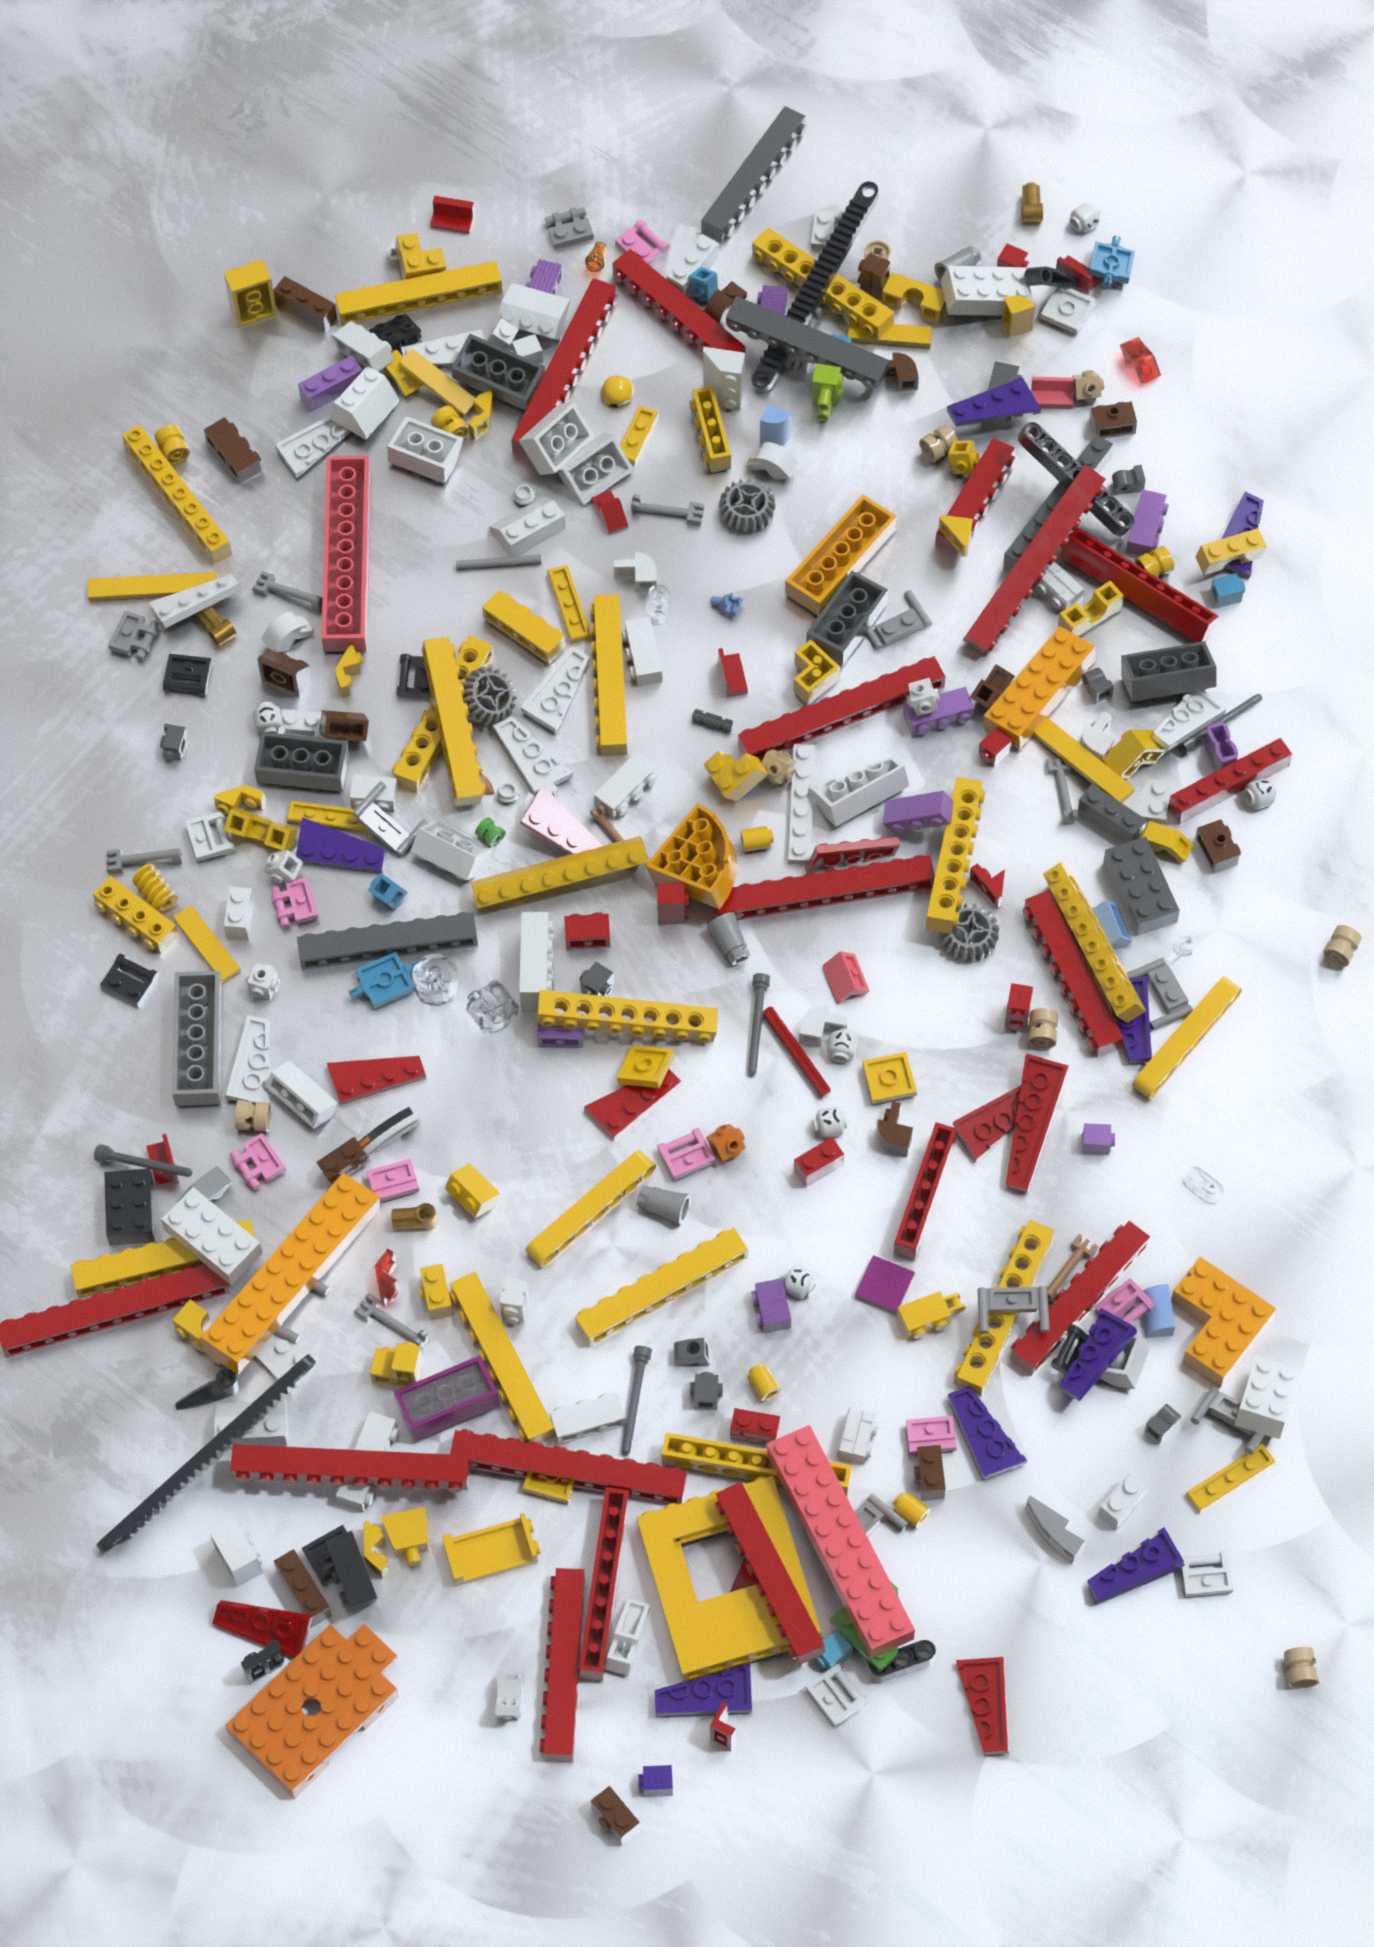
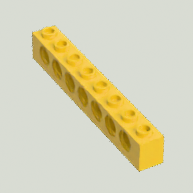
M767 228L752 242V254L756 260L762 261L772 271L783 275L787 281L795 283L800 288L803 287V282L807 280V275L810 274L811 268L814 267L815 261H817L815 258L770 228ZM836 273L820 303L826 304L836 314H841L847 318L851 324L860 326L867 335L879 339L894 325V311Z
M140 424L121 434L126 451L212 563L215 565L232 555L228 538Z
M469 635L466 642L463 641L458 651L459 654L454 659L455 664L459 665V677H464L465 679L475 669L478 670L480 667H485L486 669L493 657V645ZM459 680V684L463 683L465 680ZM432 697L430 707L422 713L419 727H415L411 734L409 745L406 744L404 746L400 761L396 762L392 768L393 777L397 778V785L417 793L442 750ZM416 763L417 765L410 766L409 764Z
M961 777L956 778L952 796L954 801L951 824H947L945 828L926 917V930L952 934L953 925L958 926L960 913L956 912V910L962 907L963 895H960V891H965L967 877H964V872L969 873L971 860L967 858L968 855H973L975 842H971V839L976 838L978 825H975V820L980 821L982 808L978 806L979 803L983 804L985 791L982 790L983 781Z
M1059 862L1044 872L1043 876L1114 1012L1119 1018L1129 1023L1146 1010L1075 875L1069 867Z
M539 990L535 1023L545 1027L555 1025L564 1026L566 1029L584 1028L593 1032L603 1030L612 1034L623 1032L631 1033L634 1036L652 1035L655 1038L671 1037L680 1041L690 1039L701 1043L714 1042L717 1034L718 1008ZM555 1009H562L564 1013H558ZM578 1011H583L587 1015H580ZM601 1013H605V1014H607L609 1017H608V1018H604V1017H602L600 1014H601ZM622 1016H629L631 1020H626ZM644 1018H650L654 1022H647ZM667 1020H672L676 1024L671 1025L667 1022ZM689 1023H695L698 1027H693Z
M1030 1219L1026 1227L1022 1225L1017 1237L1020 1241L1017 1246H1012L1008 1258H1011L1009 1265L1004 1264L999 1276L1002 1280L999 1285L995 1284L993 1288H1008V1284H1015L1018 1287H1032L1053 1241L1055 1230ZM1033 1245L1036 1249L1027 1250L1025 1246ZM1023 1264L1027 1269L1020 1270L1016 1266ZM988 1311V1334H980L979 1323L976 1324L972 1334L975 1337L973 1343L967 1344L963 1356L966 1358L963 1364L958 1363L954 1376L957 1377V1386L962 1388L970 1386L976 1394L982 1396L1019 1313H990ZM997 1323L1000 1327L993 1329L989 1324ZM988 1343L991 1345V1347L988 1349H984L980 1346V1344ZM977 1362L982 1367L975 1369L970 1364Z
M667 1432L665 1434L661 1454L662 1465L752 1481L761 1476H773L775 1484L783 1486L766 1454L767 1450ZM829 1461L846 1496H848L852 1465Z

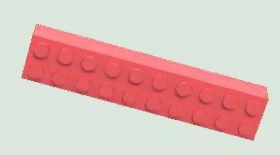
M369 455L327 456L321 638L324 652L346 651L351 645L354 646L355 651H367L371 482Z
M807 1425L767 1443L766 1454L870 1659L914 1640L915 1628L811 1426Z

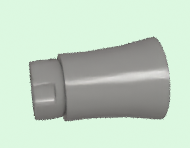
M970 245L949 258L936 263L934 266L935 274L941 282L948 266H976L982 261L979 250Z
M734 912L720 915L708 924L707 928L716 938L732 965L741 964L751 956Z
M642 1186L637 1199V1206L669 1218L681 1225L689 1211L691 1195L657 1187Z

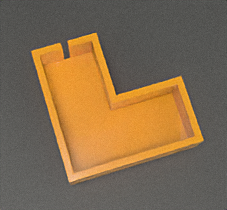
M1199 1257L1189 1269L1187 1276L1185 1275L1175 1287L1171 1298L1174 1304L1205 1324L1186 1349L1183 1362L1221 1388L1272 1322L1277 1308L1202 1257Z

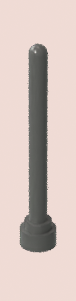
M1259 693L1255 694L1211 724L1221 721L1227 724L1262 701V695ZM1208 726L1178 744L1177 748L1184 755L1193 751L1196 743L1206 737Z
M764 973L754 974L752 980L756 995L748 1073L751 1076L757 1073L764 995L767 988L770 987L771 977Z
M99 1144L94 1151V1160L99 1163L106 1164L116 1161L184 1177H190L193 1173L190 1168L114 1152L110 1146Z
M638 1345L634 1347L633 1357L635 1358L636 1368L621 1449L624 1455H628L631 1452L645 1365L648 1364L652 1357L653 1350L647 1346Z

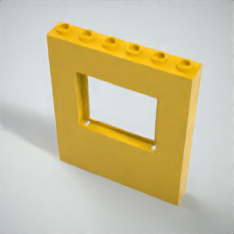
M761 1476L756 1478L754 1482L742 1483L823 1640L773 1476ZM721 1490L712 1491L708 1496L701 1498L698 1496L689 1498L686 1502L678 1505L672 1503L658 1511L649 1510L637 1517L685 1682L787 1651L786 1646L790 1645L786 1637L781 1638L776 1628L779 1622L776 1616L771 1618L766 1608V1604L769 1602L766 1596H760L755 1585L704 1601H697L681 1544L727 1530L724 1523L728 1521L725 1515H719L714 1504L718 1502L715 1493Z

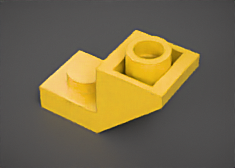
M397 350L392 351L391 354L394 360L383 369L388 378L394 379L402 395L407 396L423 385L399 366V362L404 357Z
M490 389L485 393L479 394L474 400V410L477 415L468 423L469 434L474 439L491 428L493 393Z
M353 645L348 647L335 668L336 682L342 698L350 696L349 688L353 687L350 676L361 674L360 665L363 664L360 652H355Z
M242 785L214 796L216 809L224 814H228L230 809H240L243 802L250 808H259L261 810L266 805L265 793L247 785Z
M1152 821L1147 822L1140 838L1147 837L1153 852L1166 850L1179 863L1186 861L1194 845L1180 831Z
M366 1521L363 1524L365 1563L383 1579L389 1573L388 1560L380 1552L377 1554L376 1552L385 1544L384 1531L377 1524L374 1523L372 1525Z

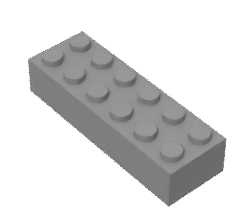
M220 971L175 972L172 1096L175 1106L220 1104L222 979Z

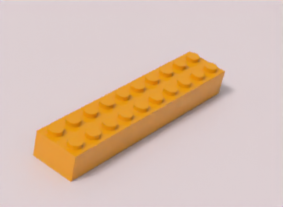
M343 1172L201 1336V1350L239 1375L380 1210V1197Z

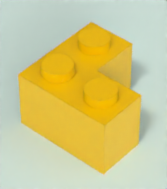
M417 233L397 236L395 250L403 279L439 273L446 270L442 248L422 251Z
M809 640L795 651V666L801 673L794 678L793 692L809 705L840 680V666L812 640Z
M1130 729L1122 734V739L1116 745L1108 749V754L1102 760L1121 778L1129 779L1142 764H1155L1166 750L1152 739L1153 730Z
M717 751L703 764L724 797L736 802L769 774L758 757L747 753L735 762L730 754Z
M404 1342L403 1344L397 1343L396 1349L391 1347L376 1348L370 1371L371 1381L405 1387L419 1381L423 1365L420 1346L412 1342Z

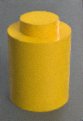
M767 826L740 830L744 852L770 848V843L774 842L772 829L768 830Z
M758 1364L749 1370L750 1374L747 1376V1379L762 1402L768 1401L780 1393L781 1388L766 1365L761 1366Z
M906 1492L904 1495L900 1493L893 1502L895 1506L894 1511L916 1528L923 1523L931 1510L909 1492Z

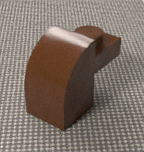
M731 281L723 290L717 289L704 311L725 328L727 326L726 316L735 297L738 296L746 299L747 292Z
M893 352L892 360H889V368L883 380L895 378L897 392L918 389L919 376L914 360L906 354Z
M995 664L986 680H980L970 698L989 710L1011 684L1015 675Z
M892 1101L891 1108H886L884 1119H878L877 1138L880 1145L888 1152L908 1157L914 1127L897 1124L901 1103Z

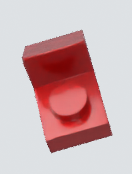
M611 490L591 498L592 504L608 534L628 527L619 498L614 497Z
M976 863L970 868L969 878L997 909L1001 907L1005 869L991 878L989 871Z

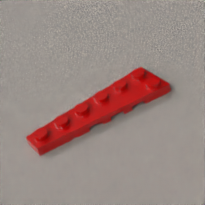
M1026 1053L1006 1187L1028 1193L1069 1071V1065Z

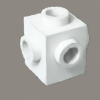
M930 678L908 683L910 696H907L910 709L914 708L917 716L938 711L937 702L940 701L937 688H933Z
M288 850L274 852L267 858V864L263 871L276 883L294 881L303 862Z
M255 963L253 969L247 973L246 983L251 995L271 1000L274 991L276 992L280 979L277 977L276 969L272 966Z

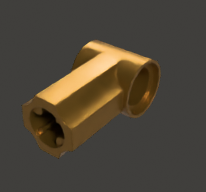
M1028 182L1022 186V222H1043V203H1041L1040 185L1035 184V182Z
M213 605L197 613V618L206 627L211 639L217 646L222 645L237 635L231 622L228 619L224 620Z
M422 1203L418 1207L392 1209L391 1212L393 1230L421 1228L429 1231L438 1224L436 1210L430 1203ZM425 1214L432 1215L429 1219H422Z

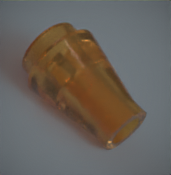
M596 242L585 258L586 268L591 272H599L605 266L607 246L603 242Z

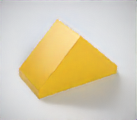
M946 515L940 516L938 529L964 558L967 557L973 519Z

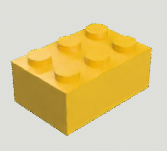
M263 260L254 261L248 265L232 268L224 272L229 306L238 328L277 315L272 280Z

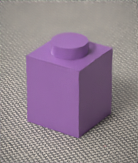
M1084 1123L1082 1153L1109 1155L1110 1148L1115 1147V1133H1111V1125Z

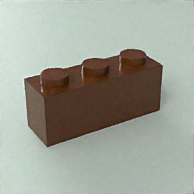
M286 276L273 289L275 305L324 332L337 319L335 303Z
M224 417L204 429L205 439L241 484L261 472V458L256 451L253 452L250 449L247 439L244 436L241 438L233 422L229 423Z
M294 1549L273 1561L277 1573L301 1612L313 1615L311 1628L332 1616L330 1606Z

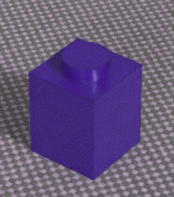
M672 1765L643 1766V1774H638L639 1789H644V1797L673 1795Z

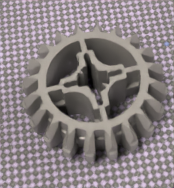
M740 478L739 484L732 481L731 487L726 486L725 492H722L720 496V515L723 516L724 523L728 522L730 528L736 526L737 532L741 528L744 529L745 533L748 529H752L755 532L756 527L763 529L764 524L769 525L770 519L774 517L776 510L775 497L772 495L771 488L766 489L765 483L759 485L758 479L754 483L749 478L747 482H743ZM737 499L738 502L735 503V506L731 507V504ZM763 504L764 507L759 512H757L759 506Z
M480 667L478 670L471 671L465 677V681L462 683L464 687L463 703H467L468 710L471 712L469 718L476 716V722L480 723L483 721L484 725L490 723L495 725L511 715V710L516 706L513 702L517 697L512 695L516 689L510 687L512 681L506 680L507 674L500 675V669L493 670L492 667L486 669L485 667ZM479 683L478 694L476 695V685ZM500 697V706H499V709H498V707H497V705H499V703H498V698Z
M965 903L963 909L957 908L956 910L960 915L958 926L953 925L952 934L940 932L939 937L942 940V946L947 947L948 954L954 952L955 959L961 955L963 961L967 957H971V960L974 961L975 956L982 960L984 953L990 955L991 949L996 948L1000 928L999 925H996L997 919L992 918L991 911L984 913V906L976 909L977 905L974 904L972 908H968V905ZM972 927L969 938H967L969 929Z

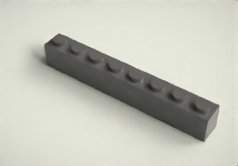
M784 106L702 218V233L721 242L732 234L736 223L743 219L746 209L753 205L757 194L762 193L767 180L773 178L778 165H782L786 159V154L789 150L792 151L799 136L805 134L807 129L805 115Z
M738 296L735 297L726 316V325L731 330L744 332L754 340H763L773 348H782L792 356H801L811 364L817 363L841 367V374L845 378L858 380L868 388L874 387L879 389L889 368V360Z
M1095 435L1076 461L1082 466L1086 464L1100 474L1112 458L1114 444ZM1060 482L1004 553V568L1011 571L1067 491Z
M460 912L457 915L451 916L438 915L435 918L429 919L416 918L413 921L407 922L394 921L386 925L372 924L364 928L350 927L342 931L329 930L320 934L307 933L297 937L302 970L373 961L397 952L398 956L402 957L478 946L474 912Z

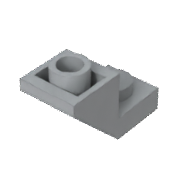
M216 1166L190 1185L179 1201L193 1187L209 1201L219 1199L231 1185L232 1181Z

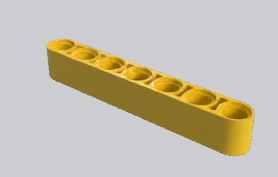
M1222 976L1134 1079L1132 1087L1147 1098L1152 1099L1237 1000L1243 988L1226 976Z
M641 1150L635 1151L527 1245L526 1253L541 1267L548 1265L655 1171L656 1164Z

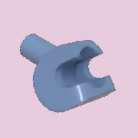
M729 593L722 598L712 596L710 604L719 606V610L723 615L733 618L737 614L743 598L733 597V593Z

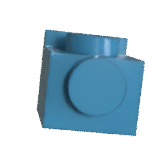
M700 267L688 276V279L691 280L692 295L698 297L699 302H708L718 289L717 273Z
M382 873L373 879L368 889L370 893L394 910L397 909L408 893Z

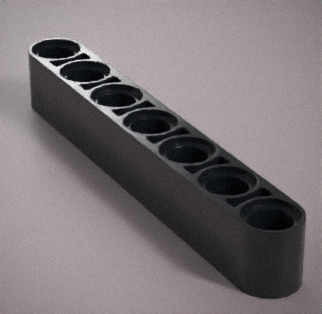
M1036 422L1027 423L1018 434L1020 445L1068 489L1074 481L1073 477L1078 475L1083 466ZM1106 488L1099 497H1093L1091 502L1094 505L1089 511L1114 535H1125L1134 524V516Z

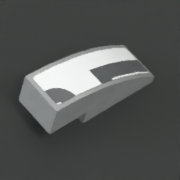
M1029 1495L1026 1508L1037 1529L1059 1554L1071 1563H1074L1083 1550L1085 1541L1068 1530L1070 1520Z

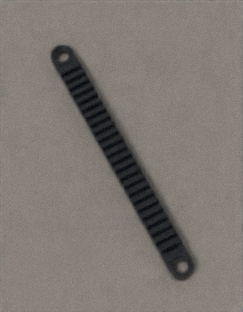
M867 181L862 183L854 197L850 199L849 205L846 206L845 212L842 213L841 220H838L837 227H834V232L830 234V239L826 241V246L822 248V253L819 254L818 260L815 261L814 267L811 268L810 274L807 275V280L803 282V287L799 289V294L795 296V301L791 303V308L788 309L786 317L808 325L879 199V189L874 182ZM867 189H873L875 191L874 194L870 197H866L863 195L864 191ZM768 345V349L764 351V356L760 358V363L751 378L752 385L757 392L765 393L773 387L790 354L782 348H773ZM766 377L768 382L765 385L757 384L759 378Z
M307 1354L107 1533L96 1544L99 1550L106 1554L125 1536H134L133 1529L140 1530L141 1522L147 1524L148 1516L155 1517V1509L161 1511L163 1509L162 1503H170V1496L176 1498L177 1490L184 1491V1483L190 1485L191 1477L197 1479L198 1471L205 1472V1464L211 1466L212 1458L218 1460L219 1452H227L226 1445L232 1447V1440H240L241 1432L247 1434L248 1426L255 1427V1419L261 1421L262 1413L268 1415L269 1407L275 1409L276 1400L282 1402L283 1394L289 1396L290 1388L297 1389L296 1382L316 1365L315 1359L310 1354Z

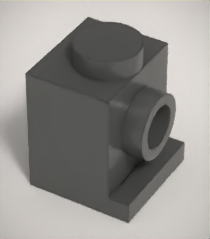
M165 723V736H162L160 748H163L162 756L168 760H182L188 740L186 727Z

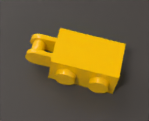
M941 1291L898 1306L897 1317L907 1339L913 1337L918 1339L925 1336L929 1331H940L948 1327V1324L951 1323V1316L966 1309L965 1305L960 1302V1294L954 1293L943 1297ZM951 1303L953 1307L948 1308L947 1304Z

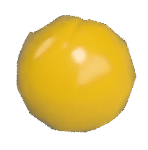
M619 375L610 376L605 380L601 388V399L608 406L616 404L620 407L630 402L633 397V384L626 377Z

